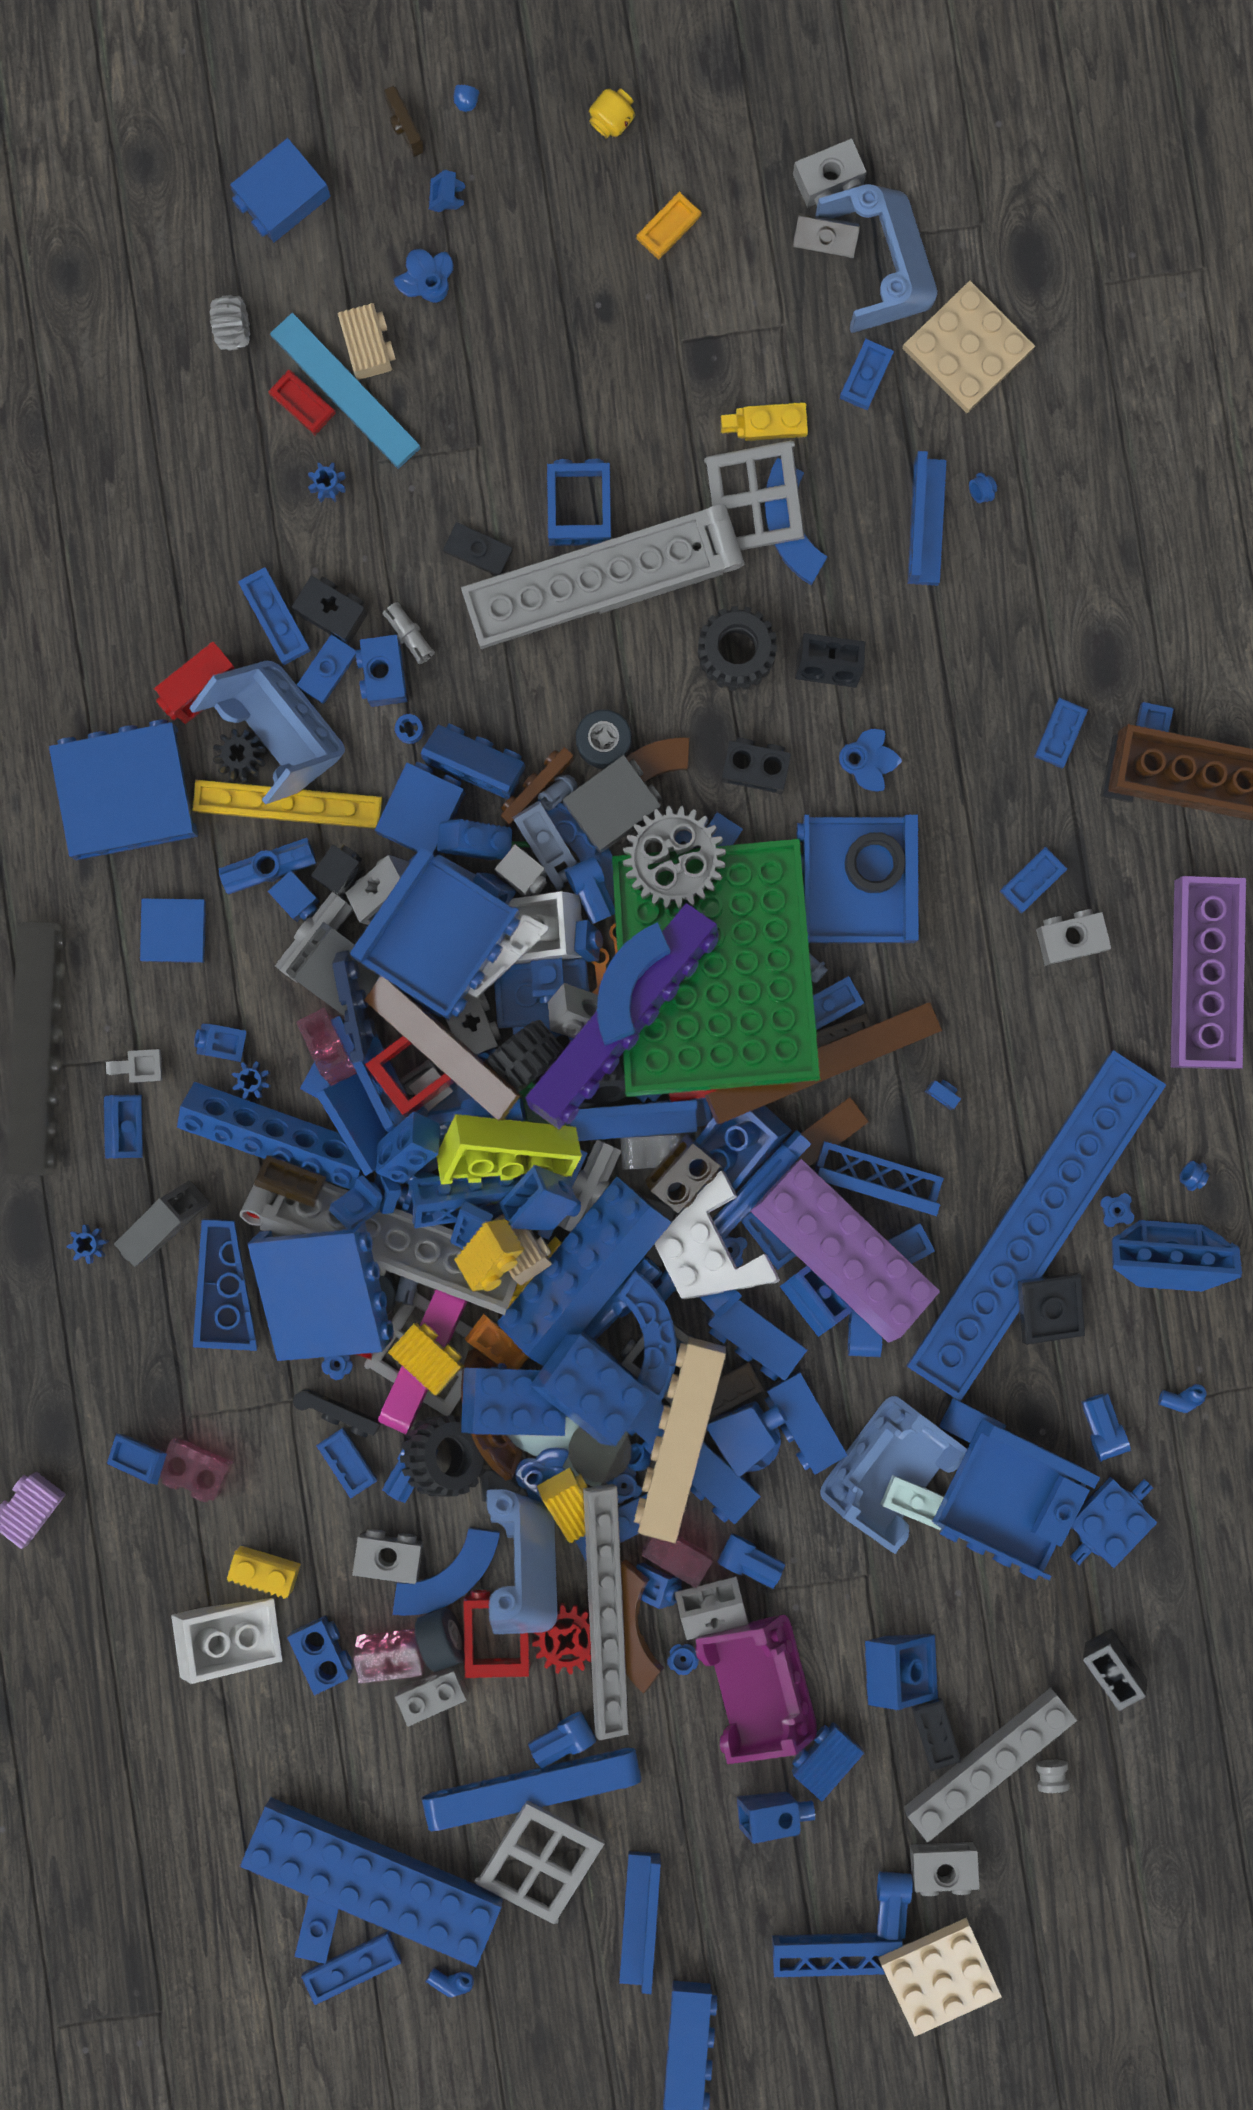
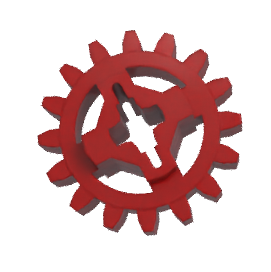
M561 1603L560 1611L557 1612V1620L570 1618L572 1619L570 1623L560 1624L556 1621L550 1630L534 1633L539 1638L532 1640V1646L541 1648L537 1651L536 1658L545 1656L544 1667L547 1669L551 1664L556 1665L555 1671L557 1674L560 1673L562 1667H567L568 1674L572 1675L574 1666H578L583 1671L585 1670L584 1660L586 1659L591 1662L590 1621L587 1620L589 1611L586 1609L581 1614L578 1613L577 1604H574L571 1610H566L565 1604ZM583 1627L588 1636L587 1646L580 1639V1632ZM574 1630L572 1635L573 1643L567 1641L559 1648L561 1642L560 1634L566 1636ZM546 1632L553 1638V1645L550 1650L545 1641ZM573 1654L576 1656L575 1658L571 1659L561 1658L563 1655Z

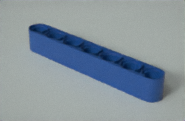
M624 1748L545 1766L542 1769H531L435 1791L424 1795L421 1799L428 1830L438 1831L518 1813L527 1800L539 1807H544L639 1784L642 1781L635 1748Z

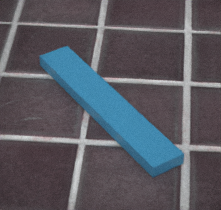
M293 313L270 333L279 346L397 469L420 449V445Z

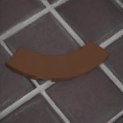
M671 738L653 742L631 753L626 759L628 761L634 759L644 773L640 776L644 783L667 772L687 770L690 738Z
M475 1348L468 1351L464 1362L461 1381L462 1402L464 1368L490 1369L491 1367H498V1365ZM471 1434L476 1447L490 1467L505 1481L512 1479L523 1452L507 1435Z
M625 1559L621 1562L626 1675L644 1694L657 1679L664 1667L653 1656L645 1642L644 1636L640 1634L638 1626L640 1602L649 1579Z

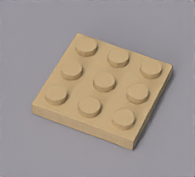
M971 281L959 290L903 345V349L967 414L1027 357L1035 347Z
M967 1918L878 1957L914 2037L1001 1998V1994Z

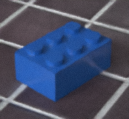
M567 1334L530 1385L600 1444L611 1446L617 1445L652 1394L580 1334Z
M464 1368L461 1433L565 1436L566 1415L530 1386L541 1370Z

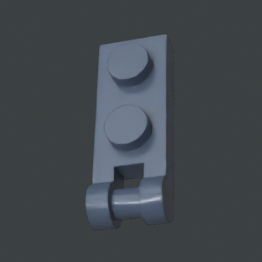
M538 801L512 818L541 866L545 868L551 883L559 891L565 887L564 883L568 880L565 875V869L557 873L554 867L563 861L567 865L566 868L577 864L542 804Z

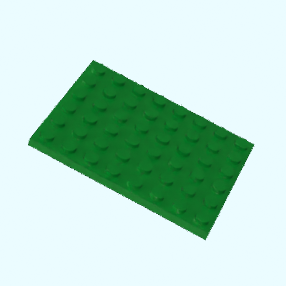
M799 839L716 847L725 849L726 855L717 858L725 862V868L716 869L722 876V879H712L711 882L715 887V891L705 888L703 891L706 899L702 900L698 895L694 896V906L691 907L717 924L719 940L710 953L705 952L698 960L699 965L696 971L690 977L685 976L680 982L679 990L674 998L662 1004L656 1020L649 1026L645 1025L639 1032V1039L630 1050L625 1049L623 1052L627 1097L820 1080ZM701 848L691 849L690 851L685 852L684 854L698 852L701 850ZM675 851L669 853L670 859L666 861L671 860L674 865L680 863L679 857L684 854L677 855ZM653 852L646 854H648L649 856H657L661 852ZM630 855L612 856L617 952L628 940L646 927L658 922L661 931H663L681 910L678 909L676 901H672L669 909H665L664 900L662 899L656 906L652 904L653 895L642 899L641 893L644 888L641 887L634 890L632 885L637 878L628 879L626 873L632 870L633 867L624 866L623 861L631 858ZM694 859L688 862L686 870L691 874H697L701 872L704 864L702 861ZM664 862L650 864L648 869L652 870ZM662 871L657 876V883L663 886L669 885L674 879V874L670 871ZM683 900V905H682V907H683L686 903L689 904V902H688L687 900Z

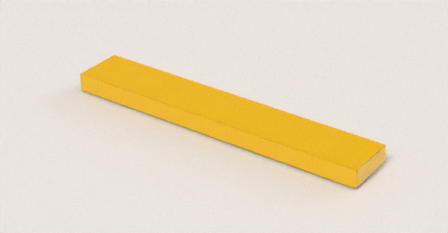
M195 780L192 811L198 813L371 829L376 828L381 818L382 797L301 790L297 794L265 804L262 799L271 789L269 786Z

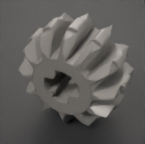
M226 295L212 300L209 311L211 316L210 323L217 346L221 350H238V348L247 346L250 341V323L246 305L241 297Z

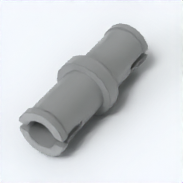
M399 602L387 607L390 612L384 610L383 616L387 618L398 633L399 642L405 643L418 664L429 660L428 654L433 656L435 651L431 649L421 635L419 625L410 620Z

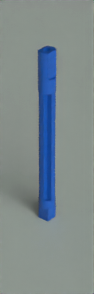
M798 1130L736 1193L737 1197L729 1201L712 1219L722 1240L811 1145L809 1140ZM667 1269L664 1270L663 1274L653 1284L664 1302L677 1290Z

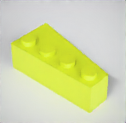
M455 1114L439 1148V1154L436 1157L440 1183L443 1185L452 1184L453 1179L467 1178L468 1183L481 1182V1177L500 1176V1181L513 1180V1178L526 1174L533 1165L564 1177H570L582 1155L576 1127L562 1126L559 1130L552 1124L505 1119L498 1121L496 1118Z

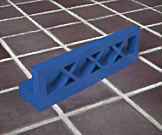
M918 451L914 461L907 584L938 586L941 570L946 460L927 459L928 452Z
M337 1016L331 1021L351 1060L350 1051H353L355 1047L353 1034H346L345 1020ZM376 1032L365 1060L352 1064L384 1129L389 1133L406 1117L401 1114L365 1065L385 1050ZM391 1060L384 1064V1067L410 1100Z
M697 1100L579 1109L577 1116L570 1123V1126L576 1127L578 1141L697 1132Z
M823 1141L814 1171L826 1183L937 1216L940 1204L936 1201L944 1179L943 1177ZM829 1149L841 1153L846 1163L836 1170L823 1167ZM846 1155L856 1157L857 1159L850 1162ZM863 1160L869 1161L875 1171V1174L866 1179L858 1178L852 1167ZM876 1164L885 1166L886 1168L879 1171ZM849 1169L852 1176L841 1172ZM893 1169L900 1171L905 1180V1183L896 1188L888 1187L882 1175ZM906 1173L914 1175L916 1177L909 1180ZM876 1178H879L881 1184H877L871 1181ZM923 1178L934 1181L929 1199L917 1196L912 1184ZM908 1187L911 1194L900 1190Z
M525 1174L507 1181H500V1176L481 1177V1182L468 1183L467 1178L453 1179L452 1184L443 1185L440 1183V1176L410 1180L409 1190L414 1204L412 1219L414 1228L456 1222L460 1210L455 1211V1209L461 1207L465 1201L494 1216L503 1215L499 1203ZM499 1201L495 1205L486 1206L490 1202ZM436 1210L433 1214L422 1216V1212Z
M629 1851L619 1983L642 1985V1994H651L661 1865L660 1853Z
M877 1933L772 1936L774 1977L885 1974L882 1966L873 1956H883L903 1947L902 1939L887 1940L879 1937ZM864 1956L857 1966H848L841 1959V1957ZM833 1957L824 1967H817L809 1960V1958ZM780 1958H801L794 1967L780 1968Z

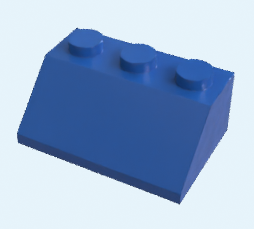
M438 724L420 753L427 765L508 800L514 795L526 768L525 763L520 761L521 755L505 749L503 753L492 748V742L476 736L475 740L464 736V730L452 724H448L446 728Z

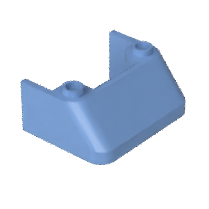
M866 184L819 198L815 216L833 219L853 212L867 218L879 215L896 269L895 273L887 275L881 283L880 295L883 302L853 312L850 324L851 334L927 311L934 305L937 297V288L909 199L903 192Z
M263 661L213 675L189 708L194 713L214 707L225 721L233 723L246 721L281 765L273 773L275 784L262 799L265 804L297 794L333 766L345 752L342 741L298 686H296L280 665L272 661Z

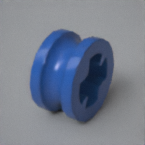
M404 714L395 723V733L403 743L414 744L422 738L424 728L420 719L415 715ZM409 721L412 726L418 725V730H413L415 735L412 737H408L407 733H401V727L405 728L404 723Z

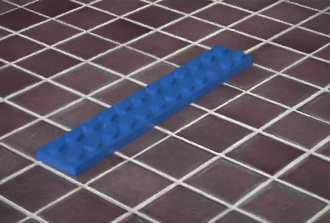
M1112 1050L907 1363L906 1366L961 1402L1020 1311L1018 1281L1042 1277L1165 1088V1083L1116 1051Z

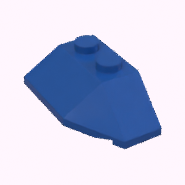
M1139 1220L1121 1234L1113 1237L1111 1241L1113 1269L1138 1287L1202 1292L1242 1276L1240 1248L1233 1243L1230 1244L1222 1236L1204 1225Z

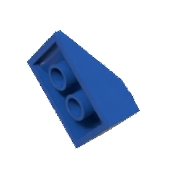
M764 1105L719 1125L716 1124L713 1117L695 1141L716 1158L721 1166L718 1172L722 1170L726 1173L736 1193L771 1157L792 1130ZM702 1159L693 1160L689 1168L698 1167Z

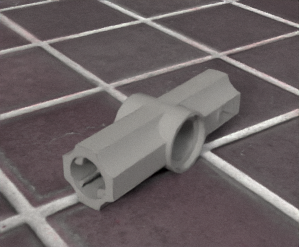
M332 892L314 916L309 917L300 926L294 936V942L284 952L280 960L277 961L275 967L298 983L285 971L322 922L338 931L345 920L352 914V906Z
M599 1140L596 1141L584 1169L580 1170L572 1187L576 1198L581 1202V1210L576 1217L566 1216L558 1224L559 1227L571 1232L603 1194L610 1183L608 1179L620 1156L621 1150Z

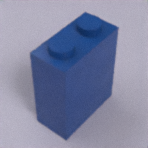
M288 138L230 184L234 193V197L231 199L242 214L247 211L254 219L251 223L262 237L267 234L273 243L331 197L327 184Z
M416 762L415 766L406 763L375 828V832L416 853L422 846L431 852L433 857H436L438 853L439 824L442 821L454 819L466 793L460 787L462 784L460 781L448 775H444L443 779L432 774V768L420 762Z

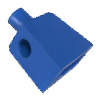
M533 1165L499 1203L503 1215L509 1221L508 1225L512 1226V1229L550 1231L555 1229L566 1216L576 1217L581 1210V1202L576 1198L570 1181L564 1176Z
M755 1401L710 1419L706 1428L739 1478L777 1445L780 1438L774 1429L788 1420L779 1405L763 1412Z
M788 1792L737 1796L739 1828L752 1844L799 1835L801 1832L800 1822L815 1820V1809L812 1800L797 1802Z

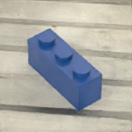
M741 1300L734 1303L720 1318L713 1313L707 1322L712 1327L709 1331L712 1336L722 1343H725L727 1339L738 1346L735 1349L738 1355L748 1362L752 1358L763 1365L760 1371L776 1381L778 1376L785 1381L807 1351L805 1347Z
M799 1370L790 1374L785 1381L782 1379L766 1388L769 1396L764 1400L769 1409L779 1405L784 1411L788 1421L781 1425L780 1428L789 1443L794 1440L796 1441L801 1450L796 1453V1456L804 1470L811 1468L816 1475L848 1456Z

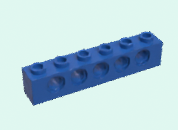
M197 1082L193 1083L180 1106L177 1128L263 1159L266 1158V1155L325 1176L326 1181L350 1190L354 1188L356 1179L363 1175L361 1168L341 1135L332 1130Z

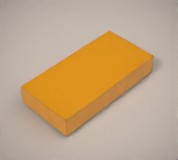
M679 191L637 234V240L659 260L701 217L702 212Z

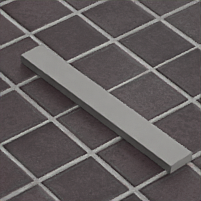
M614 1484L583 1488L595 1737L598 1740L629 1735L617 1486Z

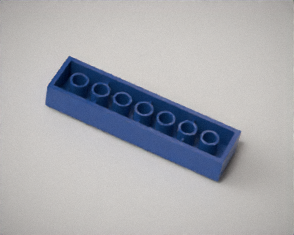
M270 1797L262 1812L240 1867L474 1967H477L503 1902V1898L474 1883Z

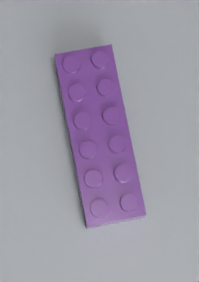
M1182 876L1174 880L1171 1068H1243L1246 878Z
M802 1159L793 1164L751 1209V1212L888 1343L902 1337L940 1292Z

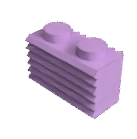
M38 1472L29 1475V1477L23 1475L12 1489L16 1494L11 1501L7 1502L4 1500L0 1504V1533L21 1549L31 1542L66 1495Z

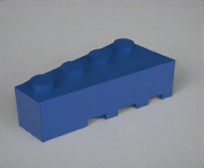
M202 1219L193 1337L194 1348L257 1351L258 1349L235 1220Z

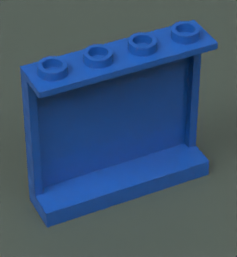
M166 719L155 720L149 723L150 727L139 729L136 725L124 726L118 729L119 733L108 735L105 731L93 732L88 734V739L76 741L75 737L62 738L57 740V745L49 746L69 857L74 860H81L198 837L196 824L192 821L176 733L178 732V727L172 722L168 723Z
M804 815L802 823H797V839L803 842L801 863L808 943H916L919 940L918 815H905L904 817H809V815ZM870 832H882L892 836L901 845L905 854V869L901 879L891 889L881 893H866L857 889L849 881L845 872V857L849 847L860 836ZM869 845L859 852L857 868L865 879L880 881L891 873L893 858L885 847Z
M421 846L350 952V955L433 1011L450 1020L453 1015L458 1017L465 1008L468 1001L464 998L470 988L476 990L483 981L486 974L482 970L488 961L494 963L503 950L500 943L506 934L511 937L521 922L518 919L520 915L519 909L516 907L512 908L433 857L431 852Z
M360 1221L354 1229L273 1237L271 1231H262L248 1243L277 1361L383 1352L392 1341L394 1327L392 1322L388 1320L386 1312L387 1298L385 1293L381 1291L379 1283L380 1269L378 1263L374 1262L372 1236L370 1232H367L365 1221Z
M982 1419L932 1522L941 1528L939 1534L954 1542L961 1538L968 1542L966 1547L981 1555H984L985 1551L995 1554L993 1560L1010 1568L1011 1564L1014 1563L1021 1567L1019 1572L1027 1577L1037 1580L1038 1576H1041L1050 1581L1052 1576L1044 1570L1056 1544L1034 1534L1031 1530L1059 1475L1083 1487L1088 1485L1094 1489L1100 1477Z

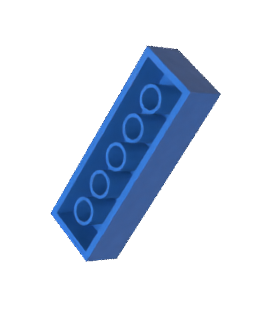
M616 1177L549 1258L552 1265L534 1276L507 1309L505 1315H502L497 1321L498 1326L528 1357L544 1366L567 1334H581L672 1222L640 1193L619 1177Z

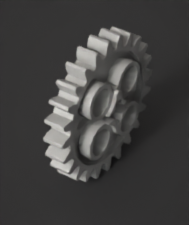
M667 806L666 815L662 816L655 809L654 820L644 815L643 819L646 825L644 827L634 825V829L638 833L637 837L627 836V840L633 844V847L623 848L624 853L631 856V858L624 860L623 864L626 867H633V869L626 873L628 879L637 878L632 885L634 890L641 887L644 888L641 893L642 899L653 895L652 904L654 906L661 899L664 900L665 909H669L672 901H676L678 909L682 908L683 900H687L691 906H694V896L698 895L702 900H705L706 897L703 891L705 888L715 891L711 880L722 879V876L716 869L725 868V862L717 858L726 855L725 849L716 848V846L721 844L723 839L722 837L712 838V835L717 830L716 826L706 828L705 826L708 821L706 816L697 821L696 810H693L689 816H685L683 806H680L677 814H673L671 807ZM683 830L689 831L692 834V839L689 843L681 845L675 841V836L678 832ZM651 842H659L663 848L659 855L649 856L645 852L647 845ZM693 847H701V850L698 852L684 854L693 849ZM675 851L677 855H684L679 857L680 863L674 865L671 860L666 861L670 859L669 853ZM694 859L700 860L704 864L701 872L697 874H691L686 870L688 862ZM664 862L652 870L648 869L650 864ZM662 871H670L674 874V879L669 885L663 886L657 883V876Z

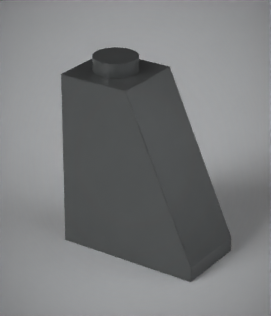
M189 1180L160 1197L114 1245L120 1250L123 1258L136 1267L153 1256L201 1213L210 1202Z

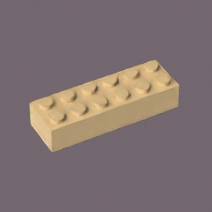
M689 1337L687 1344H680L675 1365L681 1367L679 1375L673 1374L667 1397L673 1398L671 1406L664 1405L659 1425L660 1429H664L663 1437L656 1436L650 1459L656 1461L655 1467H648L642 1489V1491L648 1492L646 1499H639L634 1522L639 1523V1534L676 1543L726 1356L725 1346Z

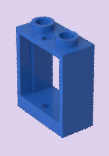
M568 459L555 460L554 464H547L549 546L595 545L611 540L610 463H604L601 459L585 460V463H572ZM602 476L603 525L556 526V477Z

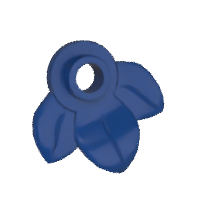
M415 249L410 251L406 258L408 271L394 278L397 289L408 297L421 295L422 298L433 303L443 300L449 289L447 279L453 271V261L449 254L444 251L433 258L425 250Z
M880 729L864 731L856 742L844 746L839 755V763L843 770L854 774L859 786L874 792L885 789L882 774L893 771L902 761L897 753L888 747L882 746L885 739V731ZM850 754H857L860 757V762L852 764L849 761Z
M564 1448L545 1449L535 1459L527 1458L518 1464L515 1479L520 1487L527 1490L529 1498L544 1503L537 1485L566 1470L563 1468V1465L567 1460L569 1451ZM536 1473L532 1477L527 1478L530 1474Z

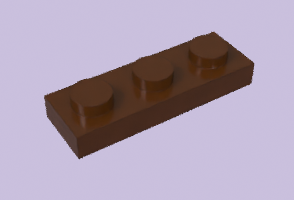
M565 747L560 752L554 750L544 761L546 767L541 773L537 775L534 772L523 783L522 786L525 790L517 798L512 795L503 804L501 809L504 812L500 816L510 828L516 824L512 817L533 805L538 800V795L549 788L555 782V779L574 762V755Z

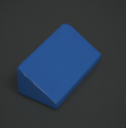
M142 1095L104 1096L105 1158H143Z

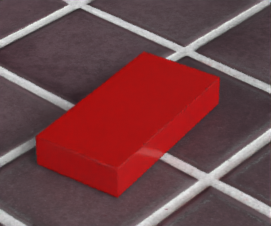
M288 370L268 391L273 399L314 436L336 414L331 406L291 370Z

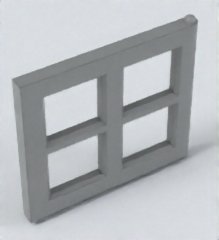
M790 440L708 456L704 459L708 469L712 506L725 504L727 509L752 505L755 534L736 537L740 550L805 539L793 452L794 441ZM781 456L785 485L758 490L755 461ZM746 463L750 491L724 496L720 467ZM787 498L790 527L764 532L760 503Z
M417 1289L413 1306L402 1304L391 1320L394 1327L392 1341L383 1352L373 1353L372 1360L367 1359L364 1363L366 1369L371 1368L393 1383L399 1371L382 1361L395 1338L400 1339L405 1334L401 1329L414 1308L417 1307L426 1313L430 1300L420 1295ZM459 1320L455 1332L465 1338L472 1330V1327ZM463 1369L456 1374L459 1377L445 1399L437 1395L435 1396L428 1390L423 1402L443 1415L450 1416L461 1398Z
M527 1800L482 1874L475 1879V1883L550 1923L557 1924L560 1914L604 1846V1840ZM531 1819L555 1831L540 1855L517 1844ZM562 1836L586 1847L572 1871L549 1860L550 1855ZM509 1855L532 1867L518 1890L494 1879ZM540 1871L564 1883L550 1906L526 1895Z

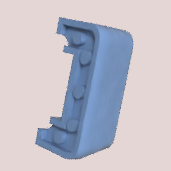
M891 1396L881 1404L846 1451L848 1456L840 1460L826 1478L821 1487V1497L844 1519L896 1554L908 1539L909 1525L902 1519L905 1515L883 1507L880 1504L892 1475L925 1488L940 1468L948 1473L958 1470L967 1448L897 1396Z
M487 1490V1508L491 1516V1523L501 1524L506 1530L507 1538H514L515 1586L499 1588L490 1597L489 1620L493 1633L515 1634L548 1631L553 1628L557 1621L554 1518L542 1502L510 1490Z

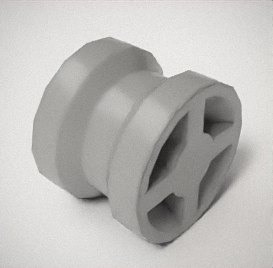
M1051 1759L1036 1763V1771L1040 1774V1780L1037 1783L1038 1791L1061 1793L1070 1789L1069 1781L1065 1775L1068 1770L1067 1761Z

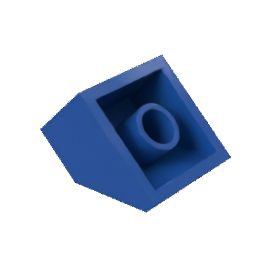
M894 1635L865 1641L868 1705L900 1710L938 1699L935 1635Z

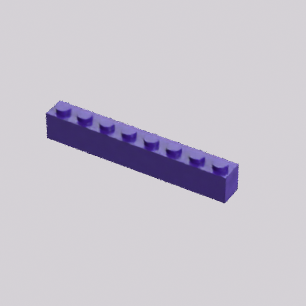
M686 903L662 931L671 954L661 958L649 967L643 976L638 979L634 987L630 1011L635 1034L605 1046L596 1011L525 1097L529 1108L560 1130L565 1123L569 1124L575 1119L579 1112L578 1107L584 1099H590L599 1088L598 1082L605 1074L609 1075L615 1070L619 1063V1057L625 1049L630 1050L639 1039V1032L644 1026H649L656 1020L659 1008L665 1001L669 1002L674 998L679 990V984L684 977H690L696 971L699 965L698 960L705 952L710 953L715 948L719 940L717 924Z

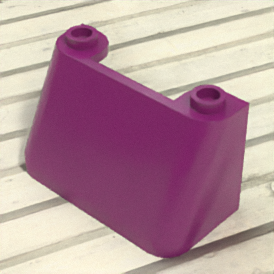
M773 1616L749 1622L748 1625L695 1639L697 1658L705 1666L714 1665L727 1713L729 1726L725 1728L723 1735L720 1737V1748L725 1754L727 1764L797 1755L815 1739L817 1733L816 1718L792 1626L787 1616Z

